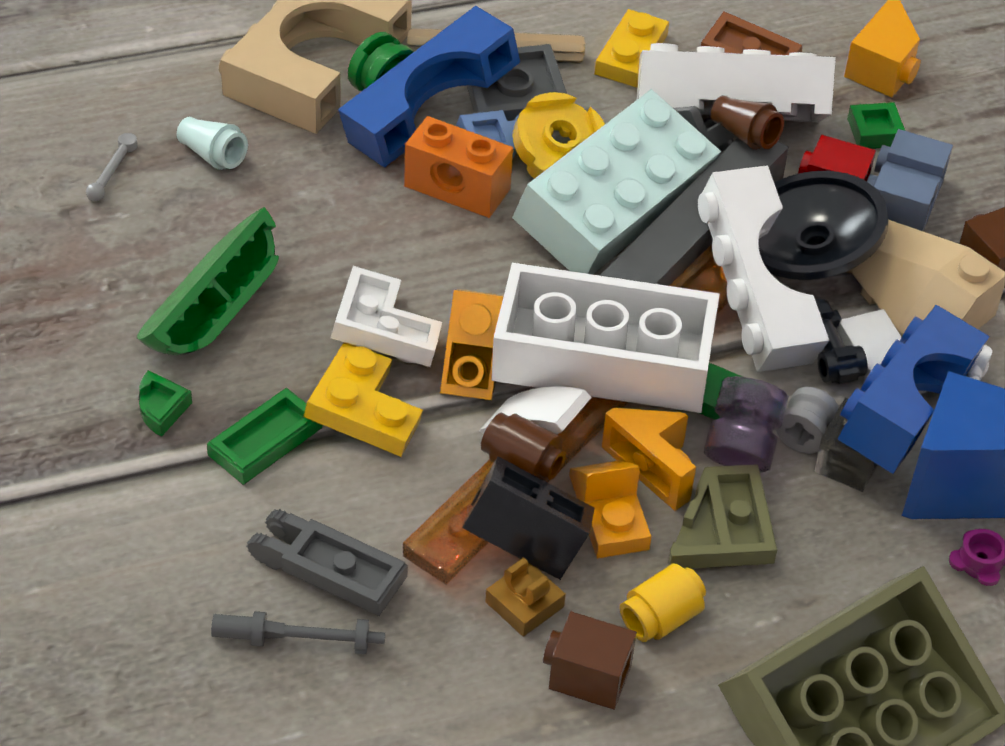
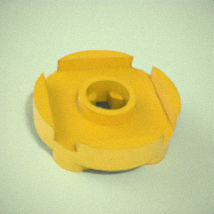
M558 92L537 95L527 103L525 109L520 112L515 122L512 137L515 150L520 159L527 165V171L531 177L535 179L605 125L601 116L592 107H589L588 111H586L582 106L575 104L576 97ZM553 131H559L561 137H569L570 141L567 144L556 141L552 137Z

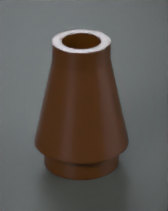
M722 95L717 98L711 109V119L713 122L722 125L754 150L772 148L782 135L784 117L781 113L777 112L776 107L772 104L732 99Z

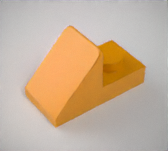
M612 408L605 413L602 448L617 461L623 460L638 465L640 469L639 480L674 511L691 500L696 466L680 450L685 441L688 415L682 412Z
M618 460L570 468L569 476L577 499L595 508L589 537L597 559L650 550L651 534L637 497L640 469L636 464Z

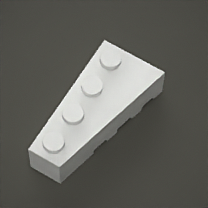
M667 43L651 44V49L642 50L639 57L637 99L652 89L672 108L696 106L701 115H711L714 102L722 95L732 99L772 104L776 107L777 112L783 115L784 120L819 123L832 114L836 57L817 56V54L802 52L789 53V55H771L770 51L757 49L743 50V54L724 53V48L712 46L697 47V52L678 51V45Z

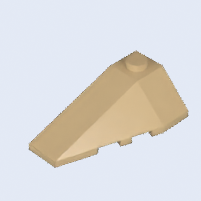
M888 220L887 234L877 251L866 261L846 272L852 273L863 287L861 295L869 305L876 303L880 310H885L901 337L915 316L924 320L935 305L940 306L976 329H979L996 316L1005 287V271L971 248Z

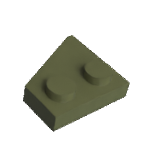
M758 464L705 467L698 482L695 497L690 501L677 540L671 546L668 565L675 563L685 569L687 567L705 568L774 564L777 547Z

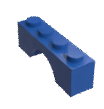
M474 6L338 109L348 143L385 168L405 152V143L416 130L414 124L415 115L426 100L440 91L457 86L469 85L488 88L520 63L514 29L478 6Z
M938 305L934 306L924 320L915 316L900 341L896 339L881 365L877 363L873 367L861 389L856 388L846 402L840 416L847 419V422L837 440L894 474L914 447L934 412V409L927 403L919 391H930L940 394L948 371L967 376L990 336Z

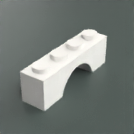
M768 165L713 172L698 198L700 218L704 223H708L713 238L712 252L714 260L718 266H722L728 283L727 298L729 305L733 310H737L742 325L741 336L744 350L748 355H752L757 372L813 364L818 354L822 352L829 342L814 295L797 292L783 285L774 278L762 261L758 245L759 239L768 234L783 208Z

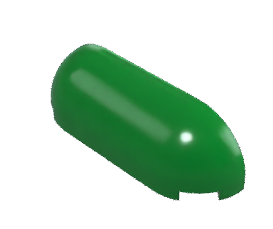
M265 207L243 220L206 254L143 325L137 335V339L141 343L159 353L184 355L206 347L217 338L271 275L278 263L279 256L275 255V244L271 231L276 225Z

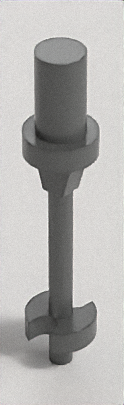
M254 611L253 617L214 614L211 627L212 637L251 640V646L263 647L265 639L297 637L355 642V654H367L368 643L385 644V633L369 631V620L357 619L356 630L285 625V623L268 621L267 612Z

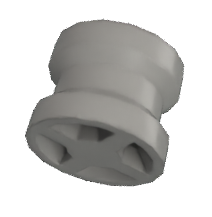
M814 387L799 388L790 398L788 409H785L776 421L777 435L784 444L795 451L806 454L816 453L823 448L828 438V432L836 426L840 419L839 405L825 391Z

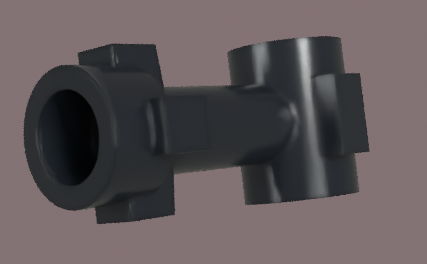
M816 299L815 301L829 338V342L824 347L825 352H820L817 358L821 379L825 383L838 382L840 384L856 381L860 376H865L868 364L864 349L861 346L844 345L836 329L842 320L838 310H832L827 300Z

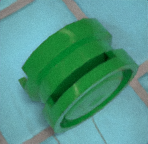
M375 33L366 38L353 54L348 67V80L358 91H363L415 51L401 44L398 39L389 33Z

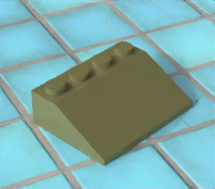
M924 566L890 580L718 684L746 736L755 746H972L1005 724V704Z

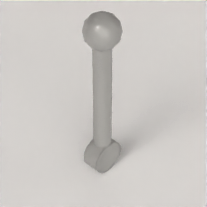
M124 133L118 137L119 148L96 183H91L86 188L88 199L99 201L104 197V187L126 153L137 149V137L134 134Z

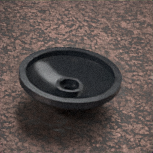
M811 171L788 176L774 182L783 208L768 234L759 239L758 245L762 261L773 275L793 280H820L834 277L857 267L871 257L881 246L888 230L887 206L882 195L874 186L854 175L836 171Z

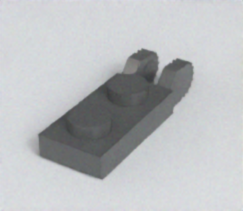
M281 509L272 511L266 518L265 523L267 524L266 527L270 530L269 532H272L279 539H283L286 543L273 537L270 538L267 534L256 533L247 542L248 545L246 546L251 556L255 560L260 561V563H265L266 566L274 570L282 568V571L377 616L381 615L408 574V565L404 561L313 519L307 521L292 513L288 514L285 510L282 511Z

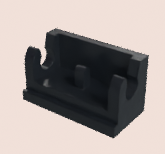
M498 456L471 503L473 507L464 520L462 528L520 559L524 557L529 564L561 580L590 534L595 508Z

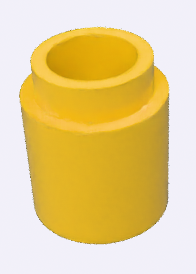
M672 563L630 590L627 594V600L620 604V614L627 628L636 631V638L641 642H647L651 638L660 640L704 610L705 603L703 597L706 595V589L703 581L694 570L688 567L684 569L680 565Z

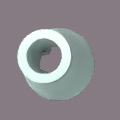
M186 117L177 128L178 141L188 146L216 169H233L240 165L246 156L248 149L247 138L241 133L239 127L234 124Z

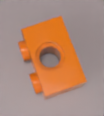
M426 116L405 143L404 187L490 218L511 189L513 147Z

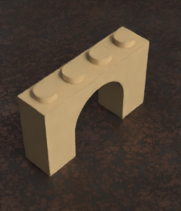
M277 0L272 9L258 23L253 24L247 34L232 49L226 50L220 59L219 72L222 77L223 95L317 134L341 107L340 72L303 58L290 51V49L300 42L320 37L340 38L360 45L366 38L378 32L389 33L402 43L407 38L409 29H411L412 0Z

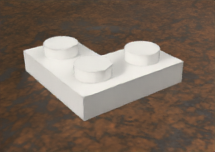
M353 266L331 338L352 345L366 347L370 350L396 357L406 363H417L430 367L442 322L393 308L401 280Z

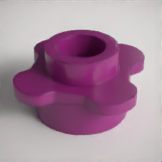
M988 529L967 531L963 536V543L960 549L950 553L949 563L951 567L957 571H965L969 576L978 579L982 585H996L1001 577L999 572L1005 566V540L998 533Z

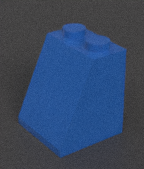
M948 371L921 446L902 512L903 517L910 519L1005 518V388Z

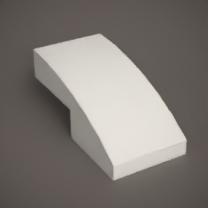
M553 386L530 389L508 398L479 431L484 434L491 420L498 413L502 412L508 416L516 413L558 434L567 427L592 397L584 389Z

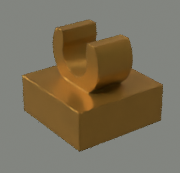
M523 557L506 569L501 579L486 589L485 602L524 637L565 606L566 593L538 568L529 564Z

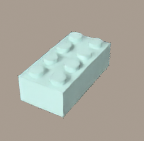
M650 89L528 183L512 218L569 271L593 275L631 244L718 158L721 151L657 93Z

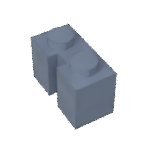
M898 129L891 147L882 145L874 170L879 175L870 174L867 182L874 186L882 195L887 206L888 220L924 232L945 178L953 148L952 144Z

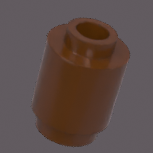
M502 412L498 413L487 426L481 441V450L489 454V459L492 463L499 456L542 480H553L560 472L566 458V452L562 450L563 441L561 436L516 413L510 416Z

